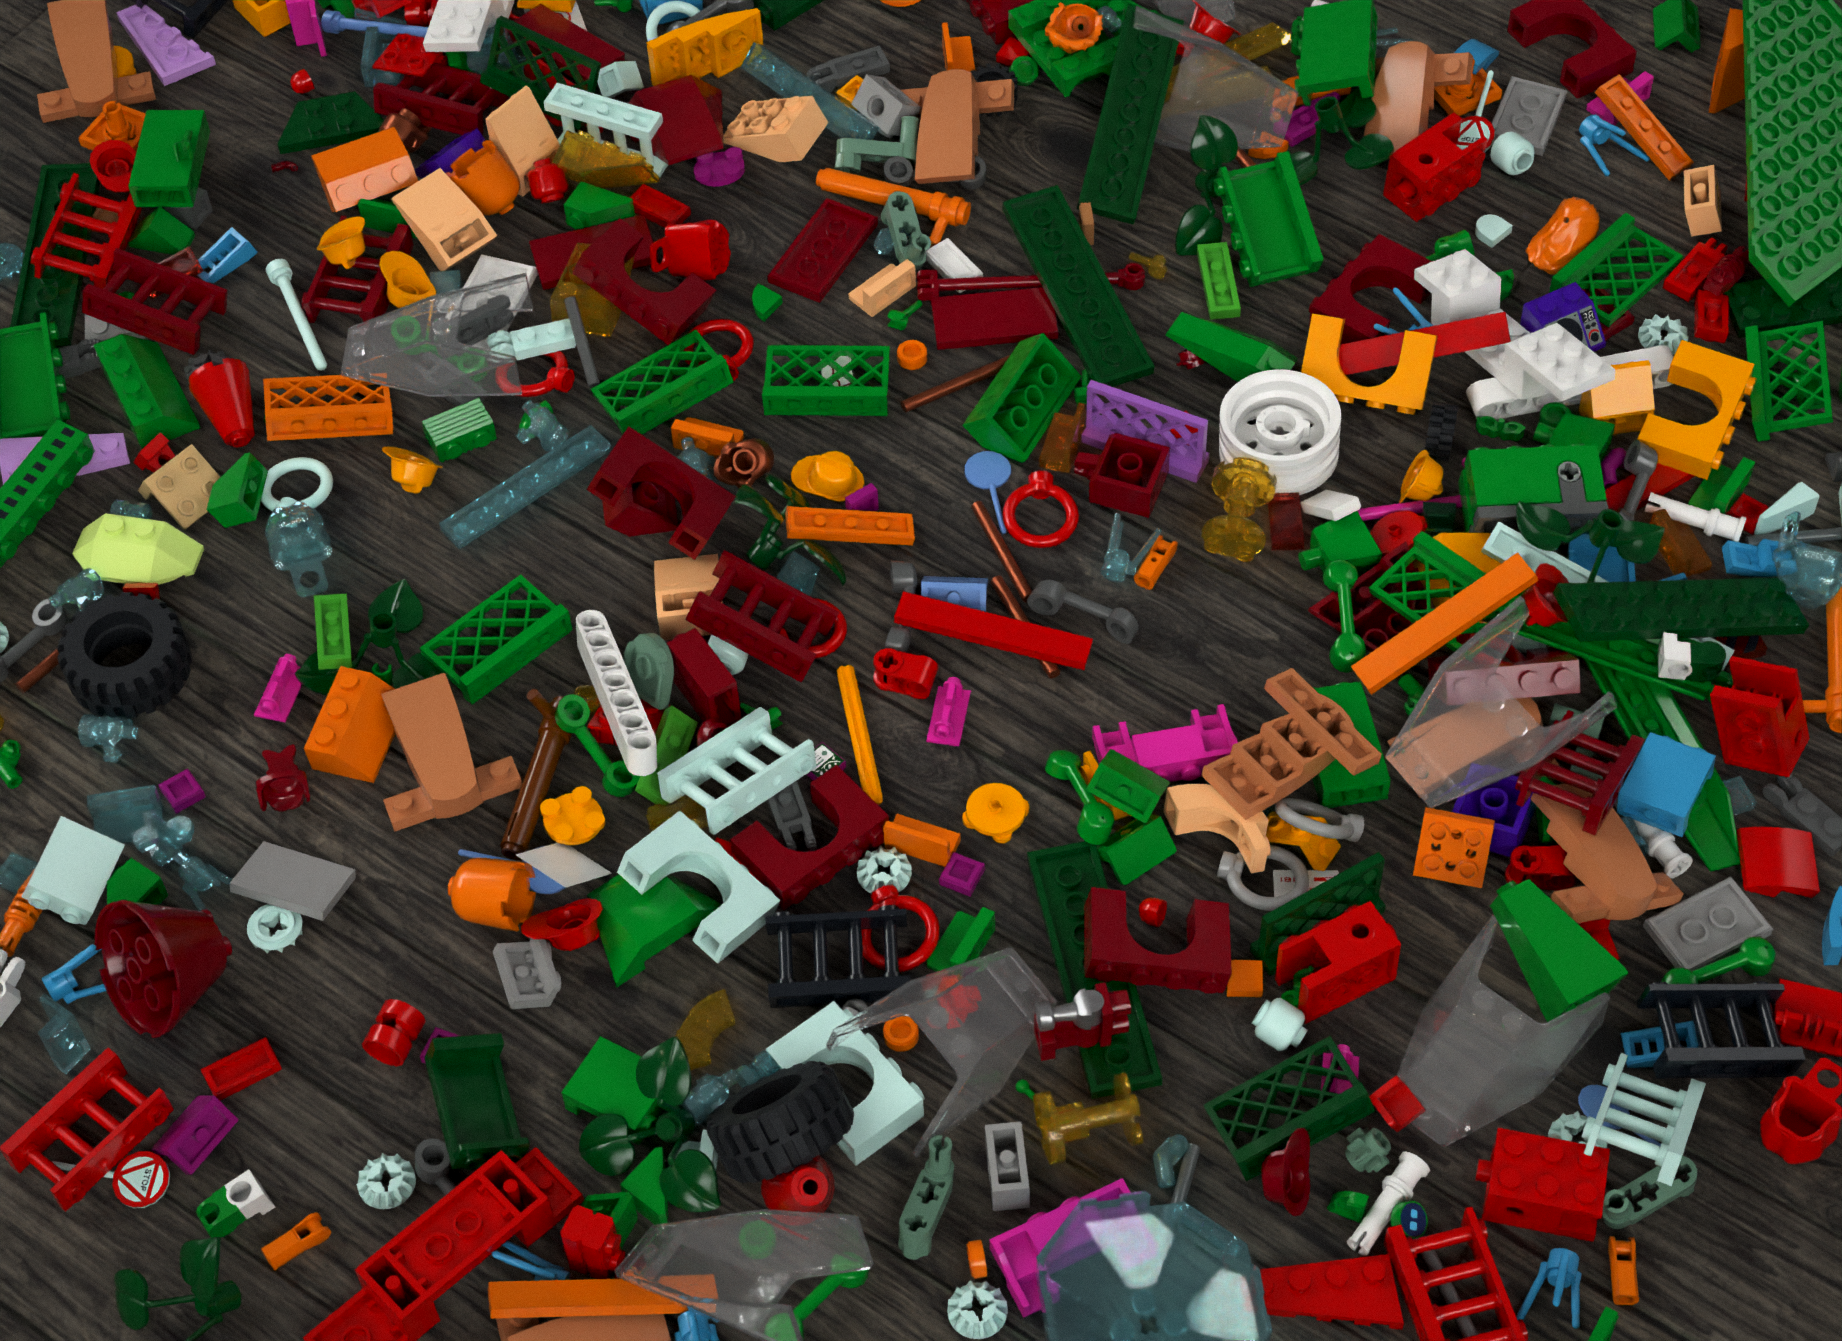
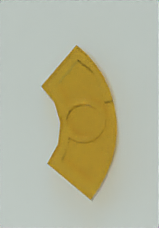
M725 989L717 991L698 1002L689 1011V1015L680 1029L677 1030L675 1037L679 1038L684 1047L690 1070L710 1065V1051L714 1040L723 1030L735 1025V1018Z

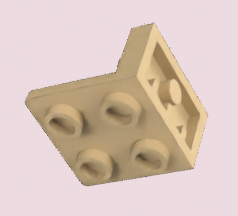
M191 444L142 482L138 491L146 500L154 495L182 529H187L208 513L206 509L212 486L220 476Z

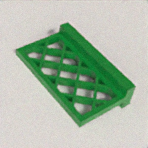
M1625 212L1552 277L1549 293L1574 282L1581 289H1589L1590 296L1588 297L1594 303L1599 322L1610 327L1682 261L1683 255L1635 227V218ZM1634 238L1643 243L1645 247L1629 248V242ZM1631 256H1647L1648 263H1632ZM1653 256H1664L1669 261L1666 263H1654ZM1612 257H1625L1627 264H1611L1610 259ZM1628 272L1630 279L1614 280L1613 273ZM1635 272H1650L1651 277L1649 279H1636ZM1594 273H1607L1608 280H1593L1592 275ZM1616 288H1632L1633 293L1631 295L1618 296ZM1595 289H1610L1612 296H1596ZM1598 305H1614V311L1610 314L1598 308Z
M1823 321L1759 332L1758 325L1745 327L1747 360L1754 364L1752 377L1757 378L1750 395L1752 423L1757 441L1770 440V433L1833 423ZM1818 333V337L1810 345L1800 341L1804 335ZM1782 339L1786 342L1777 351L1768 346V341ZM1793 346L1803 351L1794 360L1785 355ZM1810 355L1820 360L1812 369L1802 364ZM1778 361L1788 365L1780 374L1770 370ZM1795 370L1805 374L1797 383L1786 379ZM1812 379L1822 383L1814 393L1804 388ZM1780 384L1790 389L1782 398L1772 394ZM1797 394L1808 398L1799 408L1789 403ZM1814 403L1825 408V413L1814 415L1806 411ZM1782 408L1792 413L1787 419L1774 421V416Z
M694 330L591 388V391L596 400L618 426L622 435L628 426L642 435L734 383L723 356L721 354L717 355L699 332ZM695 342L698 344L695 352L684 351L686 347ZM663 360H671L669 367L658 366V363ZM680 360H692L689 367H677ZM700 361H707L702 365L698 366ZM639 374L645 375L642 382L631 381L633 377ZM653 375H665L663 382H651ZM673 376H681L671 382ZM612 389L618 390L616 397L603 396V394ZM627 390H639L636 397H624ZM647 391H654L651 394L645 396ZM620 406H628L618 412Z
M767 345L765 382L762 391L764 415L888 416L890 346ZM774 356H788L791 359L782 367L773 361ZM809 356H818L822 359L813 367L804 361ZM840 356H848L852 359L844 367H841L834 360ZM871 356H883V361L875 367L869 365L865 360ZM798 365L806 372L795 379L788 371ZM829 365L836 373L825 379L818 372ZM859 365L867 373L856 379L849 372ZM780 377H783L790 383L787 386H772V383ZM811 377L820 383L818 386L802 385ZM841 377H844L851 383L849 386L833 385ZM874 377L882 384V387H871L864 384Z
M1423 531L1413 538L1414 546L1369 587L1370 593L1412 623H1415L1434 610L1431 609V598H1452L1486 574ZM1415 559L1425 565V571L1406 573V567ZM1445 578L1449 581L1450 588L1430 590V579ZM1426 580V590L1407 592V582ZM1402 582L1403 592L1388 594L1383 590L1389 583ZM1517 595L1493 611L1500 616L1496 621L1482 624L1479 621L1461 633H1476V639L1467 648L1457 641V637L1446 643L1445 646L1469 661L1509 622L1515 625L1524 616L1521 597ZM1427 599V609L1411 610L1408 608L1407 601Z
M520 574L421 646L420 651L438 670L446 674V677L462 691L463 697L473 705L573 629L569 611L561 604L556 606ZM520 588L528 593L527 600H510L511 594ZM491 609H503L502 618H485V614ZM509 609H526L525 618H508ZM531 609H546L549 611L541 618H530ZM466 627H478L477 637H460V632ZM501 627L500 637H482L483 628ZM506 627H524L523 631L517 636L505 637ZM498 645V650L491 655H480L481 646ZM440 646H452L451 656H437L433 651ZM458 646H475L474 655L457 656ZM456 664H473L472 669L461 677L455 672Z

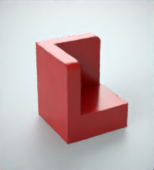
M1397 1075L1369 1096L1372 1104L1388 1125L1396 1132L1401 1131L1426 1111L1407 1084Z

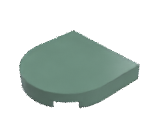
M655 633L639 634L633 641H629L623 660L639 698L658 710H664L668 708L674 677L673 658L668 645L659 635Z

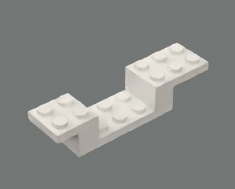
M438 0L423 41L425 51H480L484 39H493L497 18L503 16L509 19L515 0Z
M1466 249L1429 262L1414 270V279L1432 293L1431 324L1434 326L1504 312L1500 309L1501 277ZM1506 314L1511 342L1465 351L1466 354L1521 400L1549 390L1558 399L1564 401L1615 380V369L1558 323L1530 333Z

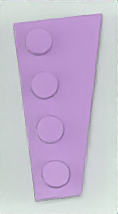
M136 4L116 12L119 22L164 86L216 65L213 55L200 50L196 42L192 39L190 41L182 36L180 30L174 26L170 27L167 25L164 18L147 5H144L141 9Z
M124 433L88 434L95 452L91 461L84 465L76 476L130 464ZM42 437L0 439V468L3 485Z

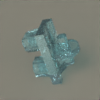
M152 810L142 814L145 825L131 832L135 847L142 853L149 850L151 858L160 867L173 859L181 866L190 862L189 856L182 851V844L192 839L195 830L193 822L185 816H177L165 822Z

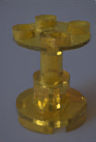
M1239 457L1234 458L1233 463L1224 465L1225 461L1219 463L1214 470L1212 488L1215 494L1224 501V509L1228 515H1220L1209 519L1203 525L1202 538L1207 552L1219 553L1224 556L1235 557L1242 562H1249L1254 559L1255 554L1264 548L1266 535L1258 524L1247 517L1255 513L1256 507L1263 506L1273 499L1277 478L1275 474L1272 477L1268 473L1269 467L1264 463L1251 458Z
M1126 1072L1114 1075L1116 1101L1084 1108L1080 1101L1056 1107L1050 1091L1046 1090L1033 1095L1037 1128L1040 1127L1043 1139H1040L1042 1148L1050 1165L1065 1162L1066 1151L1064 1143L1089 1138L1090 1129L1120 1122L1131 1146L1143 1144L1140 1124L1138 1122L1135 1123L1134 1118L1140 1115V1107L1136 1094L1129 1095L1131 1089Z

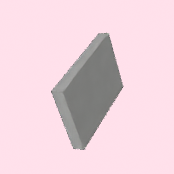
M1512 76L1492 121L1495 130V140L1506 132H1515L1534 146L1535 155L1543 156L1568 91Z
M263 841L230 882V892L323 921L356 879V873L353 868Z
M1732 877L1646 919L1643 924L1644 929L1675 968H1686L1690 971L1739 952L1743 941L1749 937L1764 939L1770 936L1773 931L1771 925Z

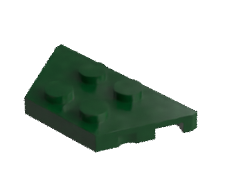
M355 91L299 101L278 141L280 154L351 142L379 132L384 119L378 113H375L374 109Z

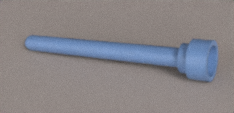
M326 10L321 20L323 31L338 34L348 29L397 35L398 33L425 38L428 27L346 18L339 11Z

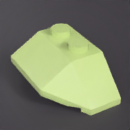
M105 513L83 528L72 554L90 579L123 584L158 583L160 585L173 581L183 575L185 577L194 575L204 547L167 522Z

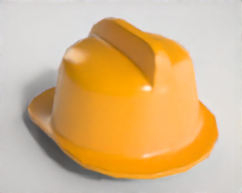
M361 216L351 217L333 225L323 234L316 249L321 250L331 264H342L346 269H350L355 264L356 258L365 252L362 233L365 219Z
M398 251L386 252L381 256L379 266L387 281V298L394 306L402 309L407 316L414 315L416 310H419L425 302L432 301L436 297L435 287L417 260L410 255Z
M389 446L382 448V451L391 457L392 479L400 483L403 490L407 492L420 493L423 487H429L432 484L437 469L443 468V466L436 465L428 458L406 449Z
M1427 450L1421 451L1408 468L1401 486L1400 504L1405 498L1416 501H1428L1434 495H1440L1443 492L1442 479L1444 469L1429 456Z
M828 451L822 455L807 456L798 461L791 472L792 483L797 489L837 502L845 501V497L864 486L863 474L854 466V462L848 455L839 451Z

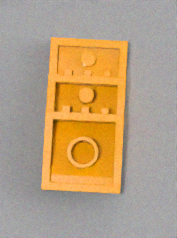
M755 8L707 18L672 30L646 42L652 85H659L688 75L700 79L711 72L717 78H720L764 54L760 10Z

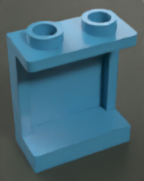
M1583 533L1568 543L1566 556L1568 560L1591 572L1600 548L1591 543L1589 533ZM1608 546L1597 575L1609 582L1636 581L1635 563L1623 559L1618 554L1616 547Z
M1650 732L1618 794L1617 813L1683 837L1688 826L1689 814L1706 780L1711 779L1713 775L1716 755L1710 754L1702 748H1694L1682 744L1671 737L1660 736Z

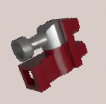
M1106 982L1095 984L1094 990H1085V988L1079 990L1071 1003L1052 1007L1048 1001L1035 1003L1036 1014H1034L1033 1031L1041 1061L1055 1059L1056 1049L1075 1045L1082 1048H1090L1098 1042L1100 1047L1111 1046L1112 1035L1129 1032V1019L1127 1015L1131 1014V1003L1127 990L1108 992Z

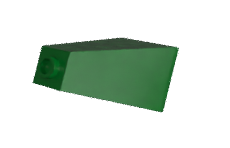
M1530 879L1516 884L1513 880L1496 891L1498 896L1490 907L1549 1026L1608 995L1628 974L1626 968Z

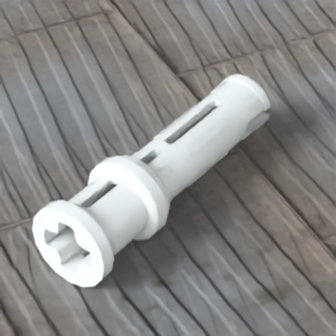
M1653 492L1650 493L1648 501L1660 504L1661 506L1647 503L1644 511L1704 529L1703 533H1706L1707 536L1711 537L1715 534L1735 542H1739L1747 518L1744 516L1735 518L1720 513L1718 508H1711V511L1654 494Z
M1617 799V801H1616L1615 804H1614L1616 808H1617L1618 799ZM1624 816L1646 843L1648 855L1655 857L1664 867V873L1670 878L1678 877L1691 866L1693 862L1692 857L1680 850L1674 842L1675 837L1672 833Z
M1407 1151L1402 1152L1398 1158L1400 1163L1392 1175L1384 1178L1382 1181V1193L1353 1235L1347 1240V1244L1353 1251H1356L1358 1246H1360L1361 1249L1358 1254L1368 1255L1369 1250L1391 1219V1213L1395 1205L1400 1202L1410 1201L1413 1197V1188L1421 1177L1428 1175L1430 1172L1428 1165L1417 1155Z

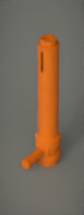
M828 167L820 169L816 177V186L820 187L822 191L885 206L889 195L893 192L901 191L907 193L913 200L916 214L927 216L931 221L936 222L929 237L931 240L930 247L941 241L947 225L957 227L960 224L965 226L971 213V203L966 202L963 197L954 196L950 198L948 194L938 191L930 193Z
M1835 577L1826 585L1828 688L1825 691V700H1803L1805 713H1826V722L1829 724L1830 729L1834 732L1842 733V577Z

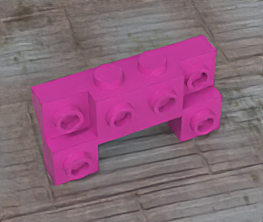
M1224 704L1217 705V714L1200 717L1198 709L1191 710L1190 726L1132 735V740H1130L1126 721L1119 722V731L1101 734L1099 725L1093 726L1092 739L1099 764L1109 750L1112 749L1169 782L1179 780L1192 781L1202 777L1204 766L1229 755L1233 744L1238 743L1230 726Z
M1123 1178L1083 1197H1071L1065 1200L1059 1208L1048 1213L1038 1212L1032 1215L1026 1223L989 1239L990 1251L1006 1278L1007 1288L1023 1318L1057 1302V1291L1048 1277L1049 1274L1109 1246L1123 1270H1127L1157 1255V1244L1143 1221Z

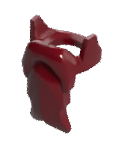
M294 744L288 745L280 753L271 750H264L262 752V756L269 768L266 775L256 781V791L262 811H266L267 803L273 810L284 812L299 808L303 804L304 798H306L307 802L310 801L306 773L299 770L298 766L294 763L296 755Z

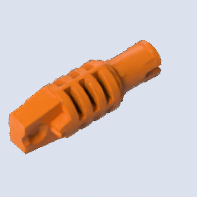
M34 870L19 887L17 894L4 914L5 925L0 932V947L8 953V957L14 955L22 936L33 929L35 922L43 911L29 904L28 900L22 898V894Z

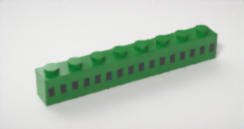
M57 419L0 488V568L8 559L15 555L18 546L26 536L35 530L42 516L53 508L56 499L64 489L71 486L74 477L81 468L91 461L95 450L87 433Z

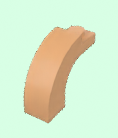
M1184 784L1167 787L1163 812L1175 835L1196 831H1210L1229 838L1238 847L1251 874L1265 870L1266 859L1270 855L1271 849L1269 840L1266 837L1269 820L1262 811L1245 820L1209 784Z

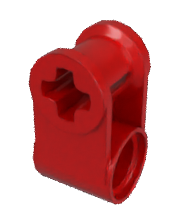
M885 648L878 651L874 656L873 665L876 670L874 671L873 681L881 690L908 695L915 699H926L930 695L939 667L936 661L930 657ZM884 675L887 676V682H884Z
M1560 845L1518 846L1512 851L1510 864L1505 870L1507 883L1514 880L1516 884L1523 882L1522 879L1525 874V880L1530 879L1539 889L1554 891L1571 888L1575 884V875L1563 864L1567 852ZM1524 854L1523 861H1520L1521 855Z

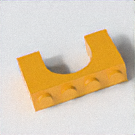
M1312 314L1301 369L1302 373L1308 374L1324 383L1336 394V398L1340 402L1353 404L1354 398L1367 400L1366 406L1384 409L1385 404L1396 405V412L1415 415L1416 409L1423 410L1437 335L1405 330L1399 364L1395 373L1380 385L1362 386L1351 381L1344 374L1339 363V348L1345 319Z
M1681 340L1671 362L1667 382L1704 394L1714 403L1718 415L1707 423L1691 426L1648 413L1637 439L1656 450L1659 464L1708 480L1711 470H1718L1724 456V452L1720 451L1722 445L1730 444L1735 431V427L1731 426L1733 420H1740L1746 405V402L1742 401L1744 394L1750 396L1757 379L1752 377L1754 364Z

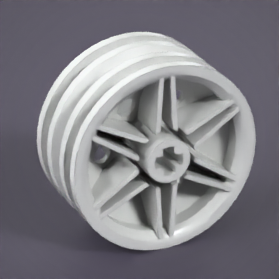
M1267 370L1240 380L1227 392L1220 407L1219 457L1226 474L1243 489L1257 495L1273 498L1302 495L1322 485L1334 472L1339 458L1341 409L1336 396L1320 380L1293 370ZM1252 420L1254 425H1249L1247 423Z

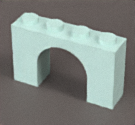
M678 811L627 850L617 871L641 895L665 876L678 871L695 872L711 880L719 889L723 898V904L701 921L692 941L717 964L766 924L765 917L773 916L781 901L774 895L771 889L759 882L749 873L744 865L739 864L718 842L711 839L699 828L695 821L689 819L681 811Z
M833 1001L766 1048L768 1067L774 1073L783 1068H790L795 1064L821 1061L827 1065L836 1063L851 1064L861 1068L870 1076L874 1083L872 1090L864 1101L853 1108V1125H851L850 1131L843 1135V1139L837 1143L839 1148L857 1166L924 1116L923 1100L925 1098L920 1088L914 1082L909 1084L902 1077V1071L898 1064L891 1057L886 1059L883 1056L874 1037L869 1033L864 1035L857 1027L858 1023L853 1014L848 1009L842 1010Z

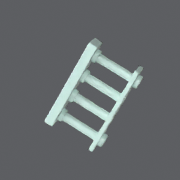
M556 83L544 100L545 111L561 115L563 132L558 138L561 155L652 183H657L668 164L653 155L651 143L652 138L663 123L662 113L560 83ZM573 119L587 123L589 136L575 132ZM599 127L613 131L615 144L601 140ZM625 134L639 138L641 152L627 148Z
M759 707L659 771L657 774L661 797L669 804L684 795L693 799L706 809L709 832L715 835L815 769L813 741L808 739L793 749L772 735L769 712ZM763 744L781 757L767 765L750 754V752ZM738 761L756 774L741 782L724 769ZM713 778L730 791L715 799L698 786Z
M1621 1053L1616 1066L1609 1063L1602 1084L1608 1086L1596 1119L1589 1116L1581 1137L1588 1140L1584 1154L1591 1156L1597 1139L1655 1160L1654 1164L1661 1167L1657 1181L1672 1186L1706 1083L1691 1079L1687 1091L1680 1089L1679 1092L1622 1072L1628 1055ZM1617 1086L1672 1105L1674 1108L1671 1110L1616 1090ZM1612 1103L1667 1123V1128L1610 1108V1104ZM1605 1121L1662 1142L1661 1146L1603 1126V1123Z

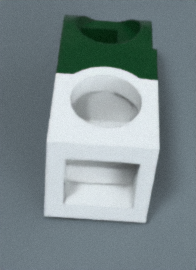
M1663 632L1658 648V677L1690 681H1713L1720 676L1726 659V651L1716 642L1705 641L1701 644L1677 641V634Z

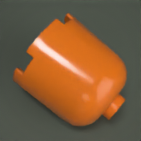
M486 140L482 142L484 148L476 152L470 148L450 165L453 172H446V175L477 206L484 216L496 213L503 215L514 207L513 201L519 193L520 182L493 141Z
M481 857L472 858L462 863L455 875L449 880L448 895L451 897L452 907L461 919L468 922L518 932L519 923H524L525 920L530 918L533 910L536 892L529 891V878H535V872L532 866L525 862Z

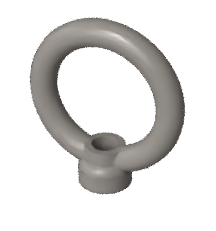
M1284 798L1275 804V812L1282 820L1314 835L1357 842L1364 830V818L1361 815L1353 813L1342 815L1320 804L1296 798ZM1299 813L1325 818L1330 824L1310 819Z
M1270 845V855L1267 856L1268 859L1277 860L1288 866L1295 876L1293 889L1287 894L1278 897L1261 896L1247 889L1240 878L1243 867L1246 864L1240 851L1237 854L1224 851L1217 877L1227 880L1232 893L1248 906L1260 910L1273 911L1308 890L1309 875L1305 865L1296 855L1284 848Z

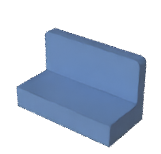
M924 576L921 581V596L986 612L988 578Z

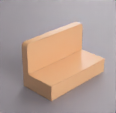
M908 259L898 266L889 264L849 292V300L871 317L875 316L916 286L915 265Z

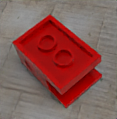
M1454 112L1396 150L1390 156L1383 196L1415 222H1418L1426 215L1431 216L1438 207L1447 201H1453L1460 192L1467 187L1475 186L1481 178V168L1486 156L1485 150L1488 139L1483 136L1465 149L1459 148L1457 142L1462 118Z
M1731 656L1729 664L1733 679L1732 688L1715 685L1710 693L1724 763L1789 778L1810 739L1797 669Z
M1371 901L1360 906L1353 905L1347 908L1342 915L1330 921L1322 920L1315 924L1311 930L1299 936L1292 935L1286 938L1278 947L1275 981L1280 986L1293 980L1294 974L1299 970L1309 966L1314 968V973L1301 978L1298 1009L1304 1013V1024H1307L1395 980L1401 943L1392 925L1385 922Z
M1498 1128L1490 1161L1479 1159L1477 1164L1475 1181L1487 1183L1482 1219L1593 1242L1596 1235L1597 1219L1602 1218L1610 1149L1595 1146L1592 1155L1588 1156L1584 1154L1587 1144Z

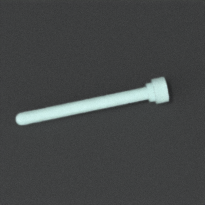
M275 259L266 266V273L270 281L280 287L316 369L320 371L325 370L327 362L290 282L293 274L290 265L285 259Z

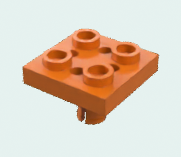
M1474 58L1470 84L1434 86V99L1448 115L1454 112L1461 116L1478 108L1487 73L1483 68L1476 75L1472 73L1475 64ZM1493 79L1485 105L1500 100L1503 90Z
M109 101L103 105V111L78 138L82 147L92 151L102 142L121 140L128 143L137 152L145 113L121 105L119 102Z
M1425 807L1413 875L1482 888L1495 820ZM1434 843L1435 847L1440 844V848L1434 849L1431 844ZM1448 862V865H1449V866L1455 865V867H1454V868H1448V867L1446 866V863Z

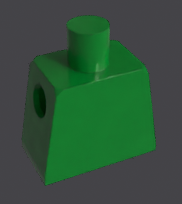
M1567 413L1563 415L1557 428L1540 422L1535 430L1533 440L1545 445H1553L1554 447L1570 446L1576 443L1597 445L1601 462L1611 445L1615 424Z
M1355 511L1337 521L1330 520L1314 528L1311 533L1310 549L1299 552L1298 557L1304 571L1320 566L1323 573L1332 561H1348L1355 566L1358 577L1379 564L1382 553L1358 511Z

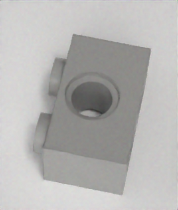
M866 74L851 103L860 112L859 116L862 119L874 123L878 126L877 131L888 138L900 136L901 117H917L921 109L917 103L885 77Z
M1010 1122L985 1125V1147L993 1211L1030 1208V1188L1022 1123Z

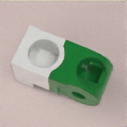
M248 1169L212 1193V1196L204 1200L197 1207L196 1214L211 1238H222L233 1232L239 1224L258 1212L264 1215L274 1209L275 1206L261 1183Z

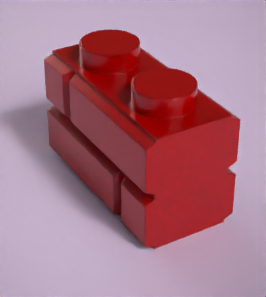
M580 1205L573 1207L560 1232L570 1269L582 1274L589 1272L590 1276L596 1279H610L613 1272H617L622 1267L625 1259V1251L621 1250L620 1247L621 1235L617 1234L613 1217L599 1212L594 1215L593 1210Z

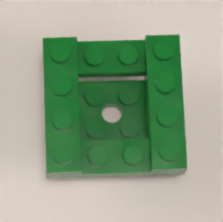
M1034 0L1009 10L1008 25L1012 33L1064 97H1068L1075 86L1105 74L1110 77L1128 4L1125 0ZM1059 2L1065 6L1084 4L1095 9L1099 15H1103L1102 22L1115 37L1109 39L1101 30L1099 40L1095 42L1093 47H1089L1085 51L1078 50L1068 54L1059 47H1053L1049 37L1045 36V27L1050 22V16L1054 9L1059 7ZM1079 25V30L1083 29V25Z

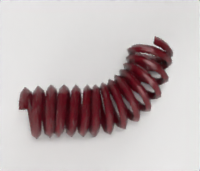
M288 160L280 161L277 165L276 163L271 164L272 172L283 170L284 168L295 171L293 169L294 166L298 170V166Z

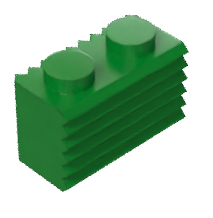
M479 397L422 420L425 437L438 460L442 463L445 460L458 458L462 453H467L468 450L472 451L474 448L484 447L497 439L493 420Z

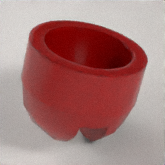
M304 68L292 75L290 83L296 93L304 94L315 89L309 74Z
M1152 897L1144 899L1139 904L1138 909L1141 920L1148 925L1160 927L1166 916L1167 902Z

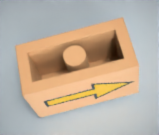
M1714 165L1684 170V206L1691 237L1722 231L1721 190Z

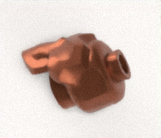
M402 108L398 114L391 113L386 117L379 128V132L395 127L407 152L413 153L429 139L427 133L432 127L421 125V120L410 110Z
M757 438L738 443L728 442L723 446L721 454L715 462L714 476L720 482L732 486L735 485L738 488L742 485H749L751 487L756 479L772 469L774 465L773 450L768 443Z

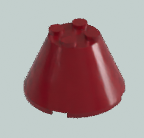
M118 900L107 904L101 910L96 922L95 945L97 947L96 950L102 949L105 968L99 969L105 989L124 1021L137 1033L143 1034L147 1032L151 1034L152 1038L165 1035L175 1027L224 973L227 956L232 954V946L229 939L221 935L219 928L214 922L213 915L208 909L197 911Z

